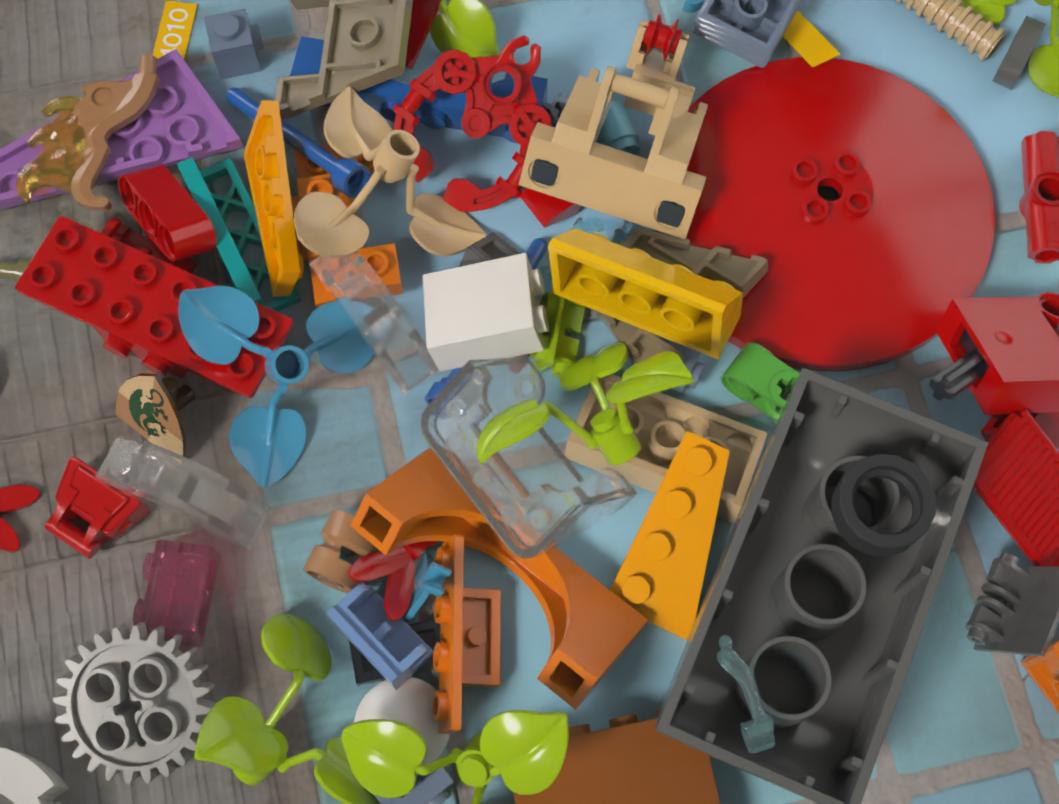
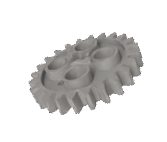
M145 622L134 625L131 633H129L125 623L114 627L112 636L105 629L94 635L95 644L88 640L77 647L81 656L74 655L65 661V665L73 673H65L57 678L56 682L68 690L53 698L54 703L66 706V712L54 720L55 723L69 724L71 728L70 731L64 734L61 740L62 742L77 740L79 746L74 751L72 757L76 759L86 753L90 755L91 759L87 769L89 772H92L101 764L105 765V780L110 781L120 770L123 771V778L127 785H130L138 777L139 772L146 784L157 777L158 770L164 777H168L176 770L175 762L184 766L192 758L189 750L195 751L198 733L205 719L202 715L209 713L216 704L210 700L203 699V695L215 687L214 683L200 682L199 676L209 668L208 665H192L190 661L195 656L197 649L194 647L182 653L179 650L182 635L179 634L168 642L164 641V626L157 627L149 636H147ZM124 661H128L130 663V671L124 665ZM147 664L155 665L162 674L161 684L152 683L147 678L145 673ZM100 673L108 675L114 683L113 694L105 692L101 688L99 683ZM129 697L132 701H140L142 708L140 709L138 704L130 705ZM156 712H162L170 718L172 731L162 730L157 725L155 720ZM109 722H115L123 728L125 733L124 741L115 739L111 735ZM140 734L141 737L147 742L146 745L140 742Z

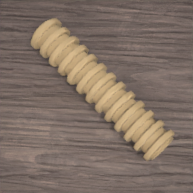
M895 0L898 4L904 2L906 4L905 9L908 11L914 9L916 17L922 18L924 16L927 18L926 24L932 25L934 23L937 25L936 30L939 33L946 31L948 39L956 38L958 46L966 45L968 53L973 54L976 52L979 54L978 60L981 62L990 58L1005 37V29L1002 27L998 30L995 29V22L992 20L985 22L983 14L978 13L975 15L973 7L967 6L965 8L962 6V0Z

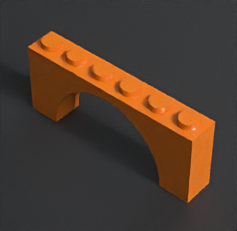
M431 448L422 452L368 491L350 524V527L385 555L412 543L423 541L445 542L453 534L464 535V546L481 551L511 569L534 593L543 608L549 624L551 635L550 654L545 667L537 679L575 710L625 654L649 621Z

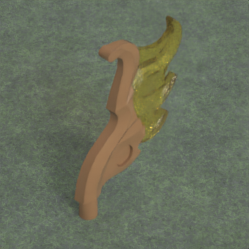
M144 54L140 57L139 73L134 74L133 79L124 82H94L82 87V92L85 95L83 99L75 96H62L47 103L41 111L46 117L56 113L59 115L52 123L42 126L29 138L27 144L31 149L43 144V151L34 161L25 165L16 180V191L27 205L31 203L30 197L32 192L42 187H53L72 194L78 204L84 208L105 212L111 210L112 204L109 199L104 196H95L93 194V186L111 153V149L107 144L108 138L114 132L138 119L147 110L155 96L160 81L156 74L158 59L155 56Z

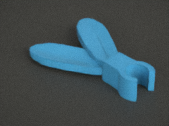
M423 554L415 572L417 589L411 596L408 610L401 617L405 622H409L414 617L429 594L438 597L443 594L442 584L447 575L450 576L452 570L435 563L431 555Z

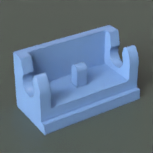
M363 582L360 583L326 612L335 626L395 690H398L433 656L434 651L402 618L397 621H391L388 618L384 607V599L370 584L367 586Z

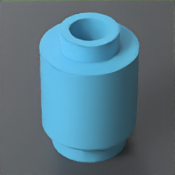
M611 101L607 117L596 143L637 156L640 152L638 145L640 137L623 104L619 101Z

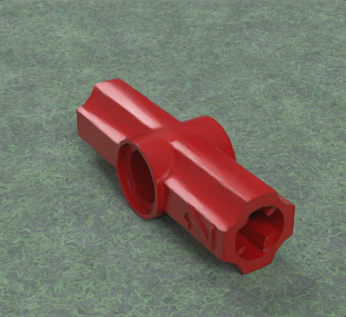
M1039 131L1036 134L1025 136L1021 142L1024 194L1020 198L1019 209L1026 220L1028 258L1033 259L1035 263L1051 264L1059 261V137L1055 135V132ZM1040 194L1045 195L1049 200H1046Z

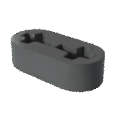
M1029 16L1025 17L992 80L993 82L1012 90L1046 24Z

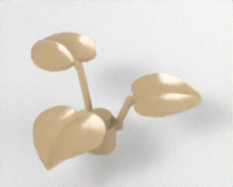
M352 86L344 89L336 97L324 120V135L328 144L345 158L354 159L363 155L367 161L373 160L375 172L348 208L339 197L327 192H312L299 201L294 212V224L297 238L304 247L318 255L329 258H344L357 253L368 239L369 227L354 213L360 208L380 179L387 183H394L402 180L405 176H407L406 211L414 217L409 224V231L413 239L423 249L438 256H453L465 251L468 246L486 237L487 234L471 217L443 201V197L431 193H422L415 199V175L419 167L413 163L420 152V146L413 135L403 130H392L385 118L365 103Z

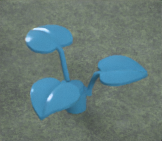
M230 286L187 289L180 294L178 306L179 321L184 337L192 350L204 360L214 364H229L238 357L242 346L266 358L265 371L268 377L277 383V388L269 401L268 409L261 406L245 408L235 417L229 431V444L236 460L253 477L256 483L264 488L273 485L291 470L301 455L306 441V427L302 416L293 409L277 410L280 399L288 390V384L299 382L306 376L309 369L308 359L316 351H318L320 363L329 371L348 374L360 370L374 355L380 337L388 323L386 315L365 304L351 301H332L317 307L306 320V332L314 342L304 350L292 345L277 347L271 350L268 347L260 346L248 340L258 329L259 313L251 297L239 289Z

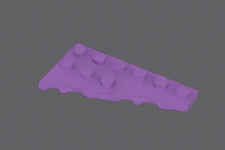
M177 49L158 59L156 74L160 81L155 96L147 110L138 119L114 132L108 138L107 144L111 149V153L94 186L118 180L120 175L158 165L170 167L191 157L197 160L244 148L240 137ZM139 70L118 82H124L133 79L134 74H138ZM75 107L0 149V210L71 192L72 179L76 171L85 163L84 150L86 142L85 133L81 129L78 119L73 114Z

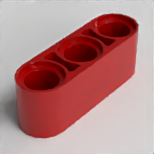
M164 165L119 176V192L125 207L170 262L213 251L216 248V234L211 220Z

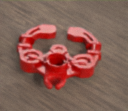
M525 35L507 43L498 56L471 57L469 54L459 50L445 51L436 59L435 64L425 70L417 79L413 78L409 83L410 91L402 103H396L392 109L396 113L393 130H403L415 137V126L421 121L415 113L425 98L433 102L437 97L435 93L442 89L451 94H466V105L461 126L467 136L481 138L499 125L509 124L511 136L521 145L519 153L516 151L512 157L517 162V165L507 179L499 176L495 185L485 189L480 188L469 179L453 178L448 182L442 200L460 212L483 211L497 206L513 196L519 199L522 192L520 189L523 187L519 185L531 135L538 122L553 127L549 113L538 105L531 78L536 73L541 62V46L536 43L532 44L530 47L531 59L526 64L517 63L514 58L516 49L529 44V38ZM500 72L509 73L515 82L513 92L505 98L496 96L491 88L492 79ZM419 145L420 152L413 163L419 167L415 175V181L418 183L424 180L435 167V162L430 152L421 145Z

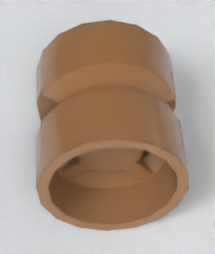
M332 510L320 534L324 543L314 546L303 571L319 582L348 594L357 585L362 583L349 578L348 570L350 566L359 558L377 552L379 549L350 527L354 515L340 510ZM340 552L349 556L346 561L338 558Z

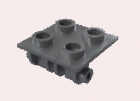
M1002 552L999 558L993 559L986 578L990 583H984L981 587L982 592L987 596L977 597V604H975L971 617L965 626L969 631L967 639L975 643L973 649L986 652L1045 656L1059 621V567L1018 566L1019 558L1006 552Z

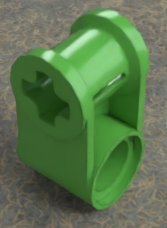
M748 342L720 379L723 386L730 393L750 403L777 422L786 403V400L782 398L787 393L790 394L799 372L777 359L763 346Z

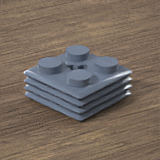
M705 0L696 16L692 32L752 64L764 68L797 12L801 0Z

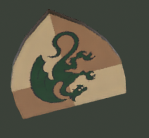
M141 373L127 379L119 388L115 415L181 467L185 465L186 434L178 411L195 399L193 390L187 385H182L178 388L176 379L166 377L161 380L158 374Z

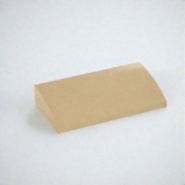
M611 374L600 378V384L605 395L616 382L622 380L621 377ZM592 386L576 420V423L590 434L592 418L603 411ZM661 392L626 402L629 421L634 428L633 432L641 445V449L635 457L623 464L609 465L599 447L590 450L585 440L571 431L567 440L564 458L657 493L686 431L692 432L729 450L716 517L731 523L735 522L743 505L768 434ZM610 404V407L618 413L617 404Z

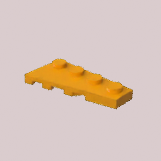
M261 100L243 155L273 297L290 296L297 279H301L303 276L304 263L302 254L297 249L279 101Z
M686 431L610 589L649 620V622L685 640L688 639L696 619L730 452L689 431Z

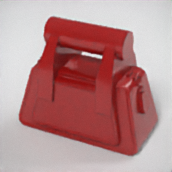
M71 457L68 460L55 495L58 504L54 514L46 522L45 529L88 559H91L98 552L100 546L110 538H120L150 514V508L139 498L79 458ZM80 516L89 522L90 526L87 533H84L71 523Z

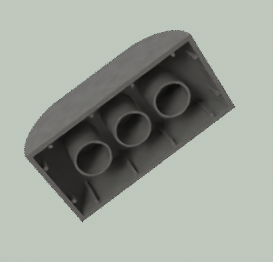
M802 368L752 479L675 669L654 731L814 803L861 804L988 442ZM876 454L897 455L914 463L928 477L936 495V514L929 530L906 551L888 557L867 555L851 547L838 533L831 515L832 495L840 479L860 459ZM874 477L865 480L858 486L853 496V507L857 517L867 528L879 534L899 532L908 525L911 519L912 504L908 494L897 483L889 479Z

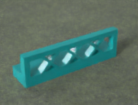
M193 157L177 163L193 199L212 222L216 234V247L236 288L245 292L254 302L277 312L301 302L295 287L290 296H279L266 303L263 302L259 294L264 279H269L266 260L264 257L261 267L246 263L242 259L248 243L263 246L254 204L231 158L200 171ZM229 174L233 183L227 197L210 193L206 183ZM237 194H239L242 202L235 200ZM216 204L222 205L220 212ZM231 208L249 214L250 217L243 232L226 226L225 222ZM254 228L259 236L252 235ZM232 238L239 240L237 247ZM250 273L257 275L254 282Z

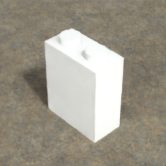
M526 253L423 275L426 345L440 372L544 351L542 333L549 331V325L544 305L539 306L538 296L545 294L544 282L540 269H532Z

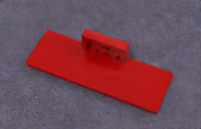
M64 216L58 217L15 285L18 293L94 327L104 340L102 346L112 354L123 359H127L129 354L143 360L141 364L145 368L160 376L165 377L169 372L183 379L188 370L240 395L253 398L267 374L265 371L266 358L247 350L243 346L238 357L233 362L225 365L214 364L198 356L184 337L178 313L180 294L187 289H201L218 285ZM254 302L259 313V326L257 331L248 340L260 346L268 347L271 350L282 347L294 326L292 319Z

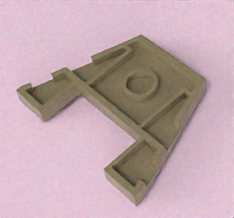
M290 0L297 10L329 7L320 72L318 74L278 77L275 101H279L281 120L333 102L349 86H352L355 92H359L404 74L413 0Z
M637 228L621 244V246L629 249H641L652 258L670 265L679 264L685 266L694 274L704 278L708 276L713 280L727 282L736 290L743 292V298L769 271L768 260L763 257L752 255L751 259L732 255L731 249L715 246L712 250L692 246L688 239ZM595 311L616 340L626 345L629 357L635 364L650 356L667 351L678 354L684 363L682 352L653 333Z

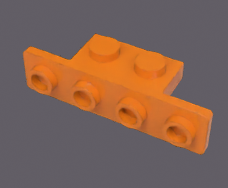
M453 534L443 542L442 547L437 549L435 563L452 570L450 576L447 575L442 584L443 594L440 597L436 596L434 604V619L436 623H440V642L435 644L433 652L434 671L439 672V691H436L433 696L432 717L435 722H438L439 734H451L461 730L462 686L497 687L500 685L501 590L463 587L464 535Z

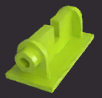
M552 289L542 296L539 306L544 305L549 325V331L542 333L544 351L530 353V356L534 359L532 375H537L546 368H551L552 375L560 378L562 373L576 362L579 340L565 336V331L576 335L581 332L585 306L555 295Z

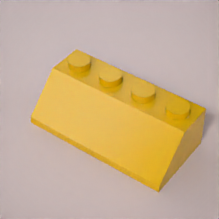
M574 228L553 237L548 244L553 293L555 295L719 360L741 316L743 292L736 290L727 282L720 280L712 281L696 275L685 266L679 264L670 265L652 258L641 249H629L610 242L608 238L599 233L589 234Z

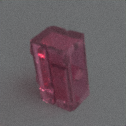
M157 540L154 553L148 552L144 560L143 578L148 581L145 599L139 598L135 604L133 624L145 622L147 636L157 627L164 626V641L168 642L180 634L182 635L180 645L203 647L220 554L209 545Z

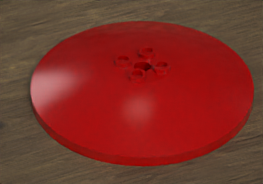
M803 57L771 61L764 68L753 66L742 70L707 90L689 107L688 112L694 114L695 110H698L700 102L708 104L687 167V171L705 176L706 180L686 239L690 240V245L709 250L718 246L731 249V254L734 256L751 259L752 255H756L768 260L769 271L742 299L741 316L728 342L741 349L748 342L759 344L789 367L797 369L805 368L811 371L830 372L866 369L902 358L929 343L938 336L936 329L952 298L973 297L984 277L994 242L995 212L993 195L983 163L972 142L948 112L926 93L909 82L870 65L832 58L812 68ZM821 186L833 187L839 193L840 198L834 201H827L819 196L817 188ZM708 276L705 277V278H707V279H709V280L715 281V280H713L712 278H710V277H708Z

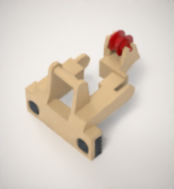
M661 13L658 14L656 21L650 20L648 22L641 20L626 68L634 70L632 78L617 74L616 68L607 66L601 83L598 82L601 72L599 69L592 67L588 77L579 75L556 128L537 123L530 138L519 181L520 186L686 239L706 180L705 176L687 171V167L708 104L700 102L698 110H695L694 114L688 112L696 87L676 81L690 37L689 34L682 33V29L677 28L679 19L671 26L662 23ZM653 49L661 50L663 53L653 51ZM614 92L626 96L623 106L653 115L648 134L654 135L655 139L648 159L596 143L607 117Z

